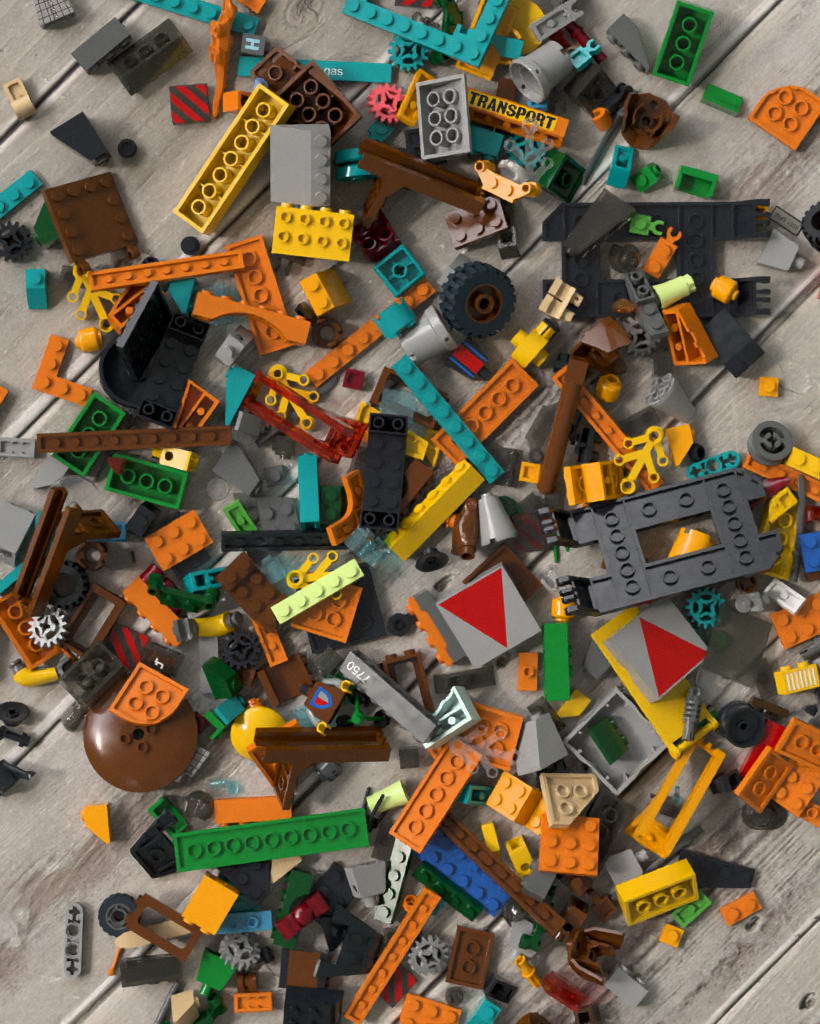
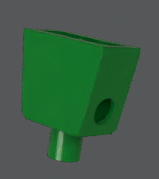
M207 947L203 952L196 980L203 983L199 993L210 997L213 988L218 991L223 989L237 967L231 969L230 963L228 965L224 964L226 959H220L221 953Z

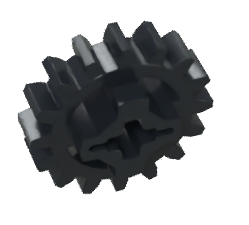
M8 221L7 226L0 223V242L5 246V252L0 248V259L4 257V261L7 263L9 259L16 263V258L23 261L22 255L29 256L27 249L33 248L29 245V242H32L33 239L28 238L31 232L24 231L26 226L22 225L19 227V222L17 221L14 225H12L11 221ZM10 230L8 234L2 235L5 231ZM19 231L22 233L24 241L20 240ZM12 239H14V240H15L17 243H19V244H16V243H15V244H11V246H10V244H9L7 241H5V240H12ZM21 249L18 253L14 254L15 250Z
M235 629L234 635L228 633L229 639L222 640L225 646H220V649L224 651L220 655L222 658H226L224 663L226 665L231 663L230 667L232 669L237 666L238 671H241L242 667L247 671L250 664L255 667L254 660L260 661L257 654H262V650L258 649L262 645L260 642H256L258 637L256 635L252 637L251 631L246 634L244 629L241 630V633H238ZM242 638H246V639L250 640L251 643H250V642L245 643V642L242 640ZM240 646L244 648L242 654L238 652ZM253 652L252 656L248 659L249 654ZM231 657H237L240 659L241 662H236L232 660Z

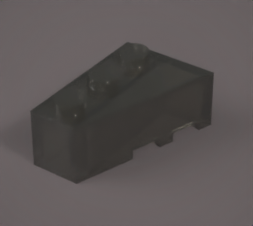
M169 953L123 958L120 963L122 988L144 984H159L163 981H168V983L178 982L183 977L182 961Z

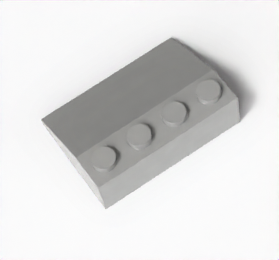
M466 74L417 82L416 95L421 159L436 162L471 153L472 143Z
M329 124L270 125L271 201L306 206H330L331 130Z

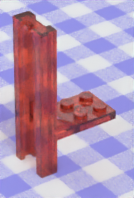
M257 371L253 382L256 384L254 388L249 387V391L252 393L250 396L246 395L241 406L330 463L339 464L342 457L354 458L369 424L323 409L270 375ZM262 385H266L331 426L325 441L314 438L258 402L256 398Z

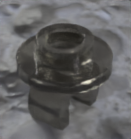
M453 986L446 990L445 1001L449 1005L458 1006L462 1003L464 994L459 987Z

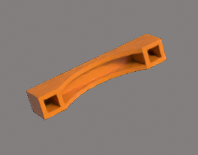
M202 290V292H198L196 295L192 318L211 322L226 316L251 317L271 327L285 343L300 347L306 344L311 322L306 321L307 318L290 317L284 311L272 312L265 306H258L257 308L250 306L251 303L240 300L235 302L228 296H213L212 292Z

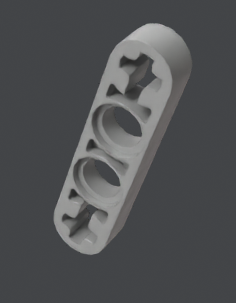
M79 902L71 903L66 909L64 973L69 978L77 977L82 971L84 907ZM74 906L77 907V910H80V912L76 915V920L80 919V922H69V919H74V913L70 912V910H72ZM70 926H78L80 929L79 934L75 936L70 934ZM72 944L77 945L79 948V952L75 955L71 954L68 950ZM79 958V961L75 960L74 966L78 968V970H76L74 973H71V970L68 969V967L72 965V959Z

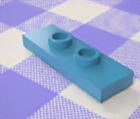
M271 910L228 913L215 935L272 930Z

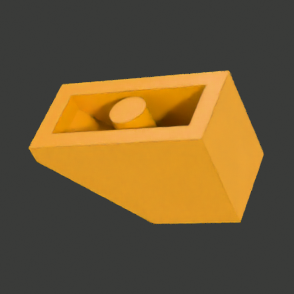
M689 424L664 429L673 467L680 465L693 444L695 432Z
M109 803L85 805L84 810H81V819L85 821V826L106 844L111 843L112 831Z

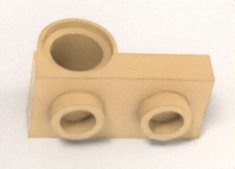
M20 77L2 85L20 121L37 113Z

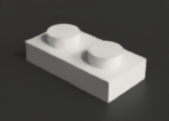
M774 578L763 591V593H768L769 599L794 616L806 602V598L777 578Z

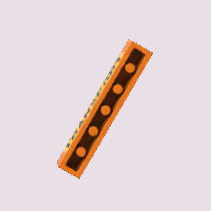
M467 87L470 120L559 149L561 148L569 119Z

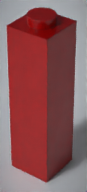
M765 718L763 737L757 744L750 747L738 771L742 780L766 746L774 750L785 727Z

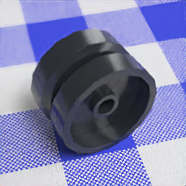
M740 700L731 701L719 711L717 717L719 723L718 730L734 746L740 748L752 747L763 737L765 720L762 714L747 702Z

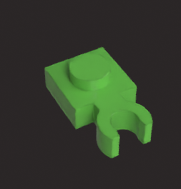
M632 213L628 233L648 236V232L651 231L654 235L660 236L662 232L656 231L655 226H663L664 222L658 220L653 223L650 222L651 216Z

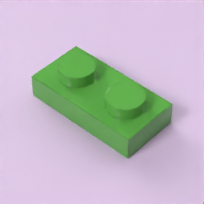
M240 499L223 507V512L236 531L259 530Z
M699 888L698 900L675 908L670 912L683 928L712 903Z

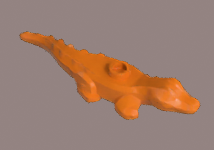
M223 0L222 12L218 22L210 21L212 45L209 46V60H212L214 63L216 75L212 118H216L219 114L223 92L226 88L225 83L228 78L230 47L233 46V36L230 35V29L238 12L232 0Z

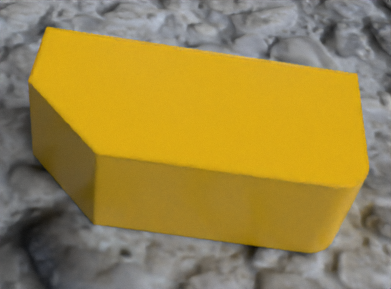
M493 821L481 823L486 846L498 858H501L502 855Z

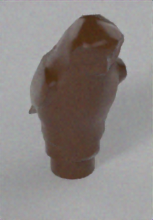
M470 497L465 500L460 513L455 518L452 530L451 554L460 556L462 560L474 559L477 550L476 546L480 535L479 499Z

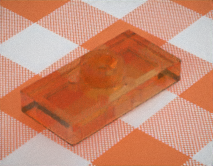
M619 299L612 305L613 312L630 314L635 310V303H630V300Z

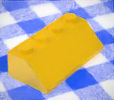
M687 859L676 861L673 864L658 868L655 871L640 875L637 878L615 886L617 898L628 926L699 899L696 874Z

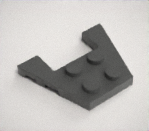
M233 493L234 500L240 499L245 508L257 506L262 530H301L294 498L258 495L252 498L245 493ZM247 551V555L255 563H258L275 551Z

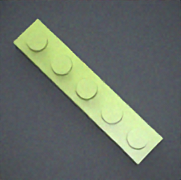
M353 559L272 606L271 609L282 625L364 577V574L356 560Z

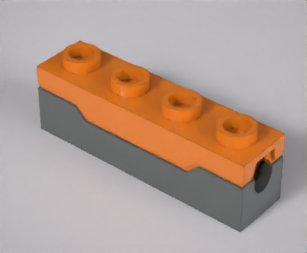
M426 588L406 600L408 603L405 606L411 616H416L418 621L415 623L421 632L425 631L428 637L425 640L430 648L434 647L438 652L435 656L440 664L444 663L448 667L466 656V653Z

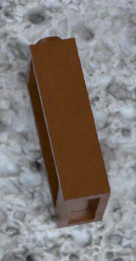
M384 366L369 402L397 415L409 416V420L432 430L434 426L438 427L439 424L432 415L424 416L382 397V391L389 380L407 387L394 370ZM436 389L444 400L449 403L448 393Z
M94 582L71 618L70 626L66 627L69 634H64L65 641L60 640V648L67 652H75L77 654L76 657L85 663L87 660L91 662L128 603L110 590ZM98 596H101L113 603L114 608L91 645L85 648L74 641L73 637Z
M415 648L404 651V655L397 656L394 653L385 656L386 659L382 660L385 673L397 684L395 665L409 661L413 663L424 707L434 714L435 708L420 652H415Z
M146 892L143 896L140 894L134 903L137 906L133 913L129 911L124 920L127 923L125 927L185 962L203 933L200 931L201 927L196 924L193 926L183 921L184 917L181 916V913ZM146 907L152 908L192 933L184 948L177 947L138 923V919Z

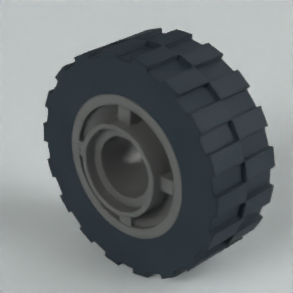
M126 893L111 894L108 898L104 899L98 911V920L100 927L108 935L118 937L130 931L125 927L127 923L124 920L129 911L133 913L137 907L134 905L136 900L133 896H129ZM117 911H121L124 913L125 917L123 919H118L115 917L114 913Z

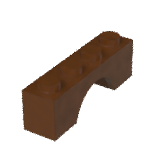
M417 458L414 459L404 472L408 488L404 498L401 500L400 515L402 517L410 508L407 506L411 500L415 502L422 494L419 491L422 486L425 485L427 487L434 479L431 476L434 472Z

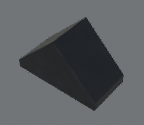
M492 972L483 987V992L489 997L509 1004L518 987Z

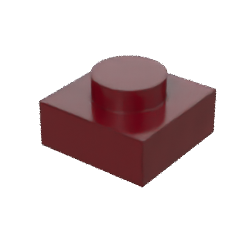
M346 368L342 387L361 391L365 372Z

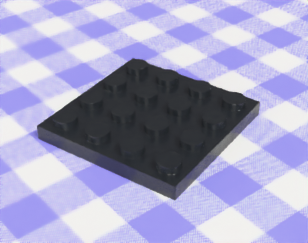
M151 280L149 285L144 288L140 302L136 303L131 318H128L122 335L120 334L116 340V347L131 378L138 382L163 338L172 316L159 282Z
M368 561L358 563L364 577L352 583V585L362 587L363 589L346 643L307 632L312 655L387 636ZM295 579L294 583L299 582L300 579Z

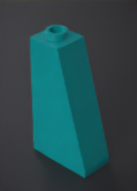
M303 453L302 456H297L301 530L321 529L317 455Z

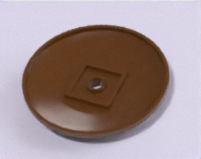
M126 678L107 687L92 703L87 713L83 730L86 755L97 774L116 788L137 793L159 790L177 780L190 765L198 744L196 716L189 701L185 698L178 710L169 719L159 724L138 726L124 721L110 713L108 709L128 680ZM137 729H142L144 732V737L141 740H137L134 737V732Z

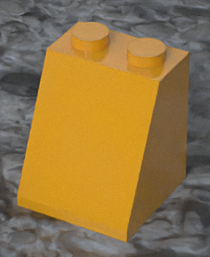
M335 268L317 272L299 282L318 319L352 303Z
M207 871L181 915L184 917L183 921L192 926L194 924L201 927L200 931L206 935H215L238 897L240 890Z

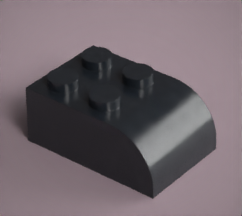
M286 986L283 1024H341L344 990Z

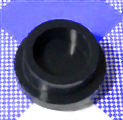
M124 139L118 145V152L124 158H132L137 152V145L131 139Z
M193 236L185 237L181 242L183 253L189 256L198 253L200 249L199 241Z
M698 443L691 445L688 450L690 460L692 462H699L704 459L705 449L702 445Z

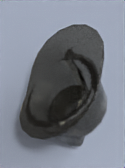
M771 799L761 814L746 803L741 815L745 825L751 829L774 830L784 825L788 813L786 809Z

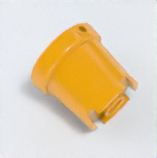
M680 528L668 558L715 546L716 539L714 538L710 542L711 536L690 529L688 534L684 533L685 528Z

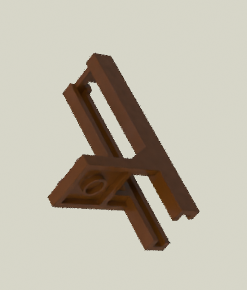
M364 136L358 148V154L363 155L362 159L358 162V168L375 174L378 177L362 206V226L370 229L372 223H376L379 217L378 211L380 207L385 206L387 197L404 186L479 216L485 205V193L483 192L484 189H482V183Z
M51 487L12 592L16 600L21 601V606H27L25 611L30 617L44 616L67 551L87 540L120 538L122 532L103 509L83 510L79 504H75L74 508L66 506L64 512H61L68 495V491L64 487ZM58 526V529H57V531H56L54 540H53L52 545H51V548H50V550H49L47 559H46V561H45L43 570H42L41 575H40V578H39V580H38L36 589H35V591H34L33 597H32V599L30 600V596H31L32 590H33V588H34L36 579H37L38 574H39V571H40V569H41V566H42L43 560H44V558H45L47 549H48V547H49L50 541H51V539H52L54 530H55V528Z
M381 726L331 727V730L325 728L324 734L326 736L319 733L316 727L256 728L253 741L255 746H264V755H261L263 764L278 763L273 789L282 810H290L291 803L295 799L294 790L298 785V777L311 763L389 762L392 749L389 743L385 742L386 737L383 736L384 732Z

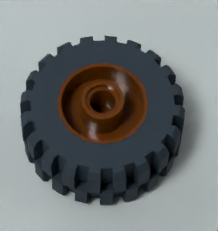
M480 261L464 263V267L458 266L455 268V273H450L447 276L448 281L446 283L443 282V292H440L439 299L442 300L439 306L440 310L443 311V318L448 321L447 323L452 328L470 338L479 337L482 339L486 338L487 334L489 336L495 335L497 333L496 330L501 331L505 327L506 321L509 323L511 320L510 314L515 311L513 303L516 302V295L513 294L515 288L511 284V279L501 270Z

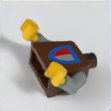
M325 678L321 682L317 681L314 687L305 682L302 684L299 693L307 697L304 702L306 713L311 723L323 736H326L324 734L325 728L331 730L329 725L334 720L348 693H352L348 689L351 684L355 685V683L339 678Z

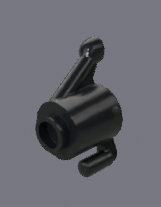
M2 759L0 761V797L20 779L29 781L36 772L25 771Z

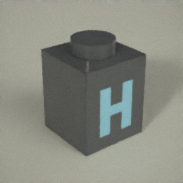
M243 33L242 56L264 58L265 54L269 53L270 43L267 42L266 36Z

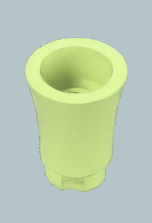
M688 274L651 286L655 295V302L661 310L666 309L673 303L696 291L694 281Z
M401 779L366 797L372 812L382 794L385 795L376 813L407 805L410 800Z

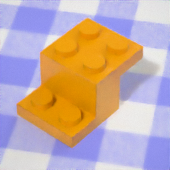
M614 460L563 467L569 505L627 496L620 489V483L624 479L622 466H617Z
M504 770L486 804L513 822L527 827L540 836L541 814L546 813L542 791Z

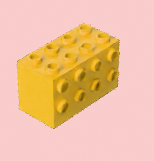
M281 203V206L276 207L272 253L350 262L355 215H351L352 211L339 209V213H333L332 208L320 207V211L313 210L312 206L301 205L299 209L294 208V204Z

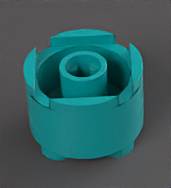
M403 297L400 298L401 302L399 304L395 301L378 314L380 318L376 320L374 317L372 319L385 339L388 337L391 340L400 334L399 330L404 326L409 328L416 322L414 319L416 314Z

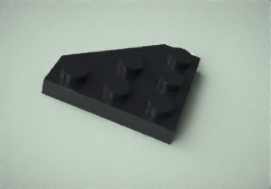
M270 860L216 867L256 906L270 894Z

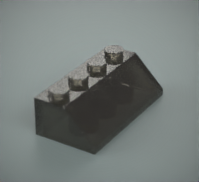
M168 18L107 64L130 96L140 92L150 82L155 81L165 71L170 70L180 60L185 59L193 50Z
M602 786L585 816L600 818L598 875L637 807Z

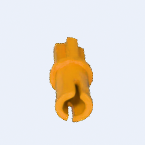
M524 955L518 956L514 964L522 972L523 978L528 979L534 988L541 986L542 980L535 972V967L529 964Z

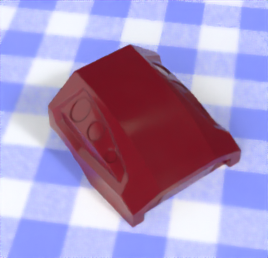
M381 209L378 211L379 217L376 223L373 222L370 229L362 226V221L354 225L353 238L368 263L384 259L401 244L400 239Z

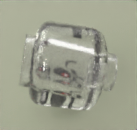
M550 564L540 573V582L551 593L556 590L559 592L567 586L558 587L556 584L557 578L567 575L559 565L552 566Z

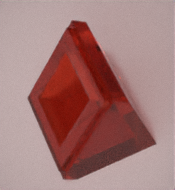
M564 28L549 36L551 41L557 42L563 49L571 47Z
M107 458L106 461L117 475H122L127 459Z
M805 505V523H820V506Z

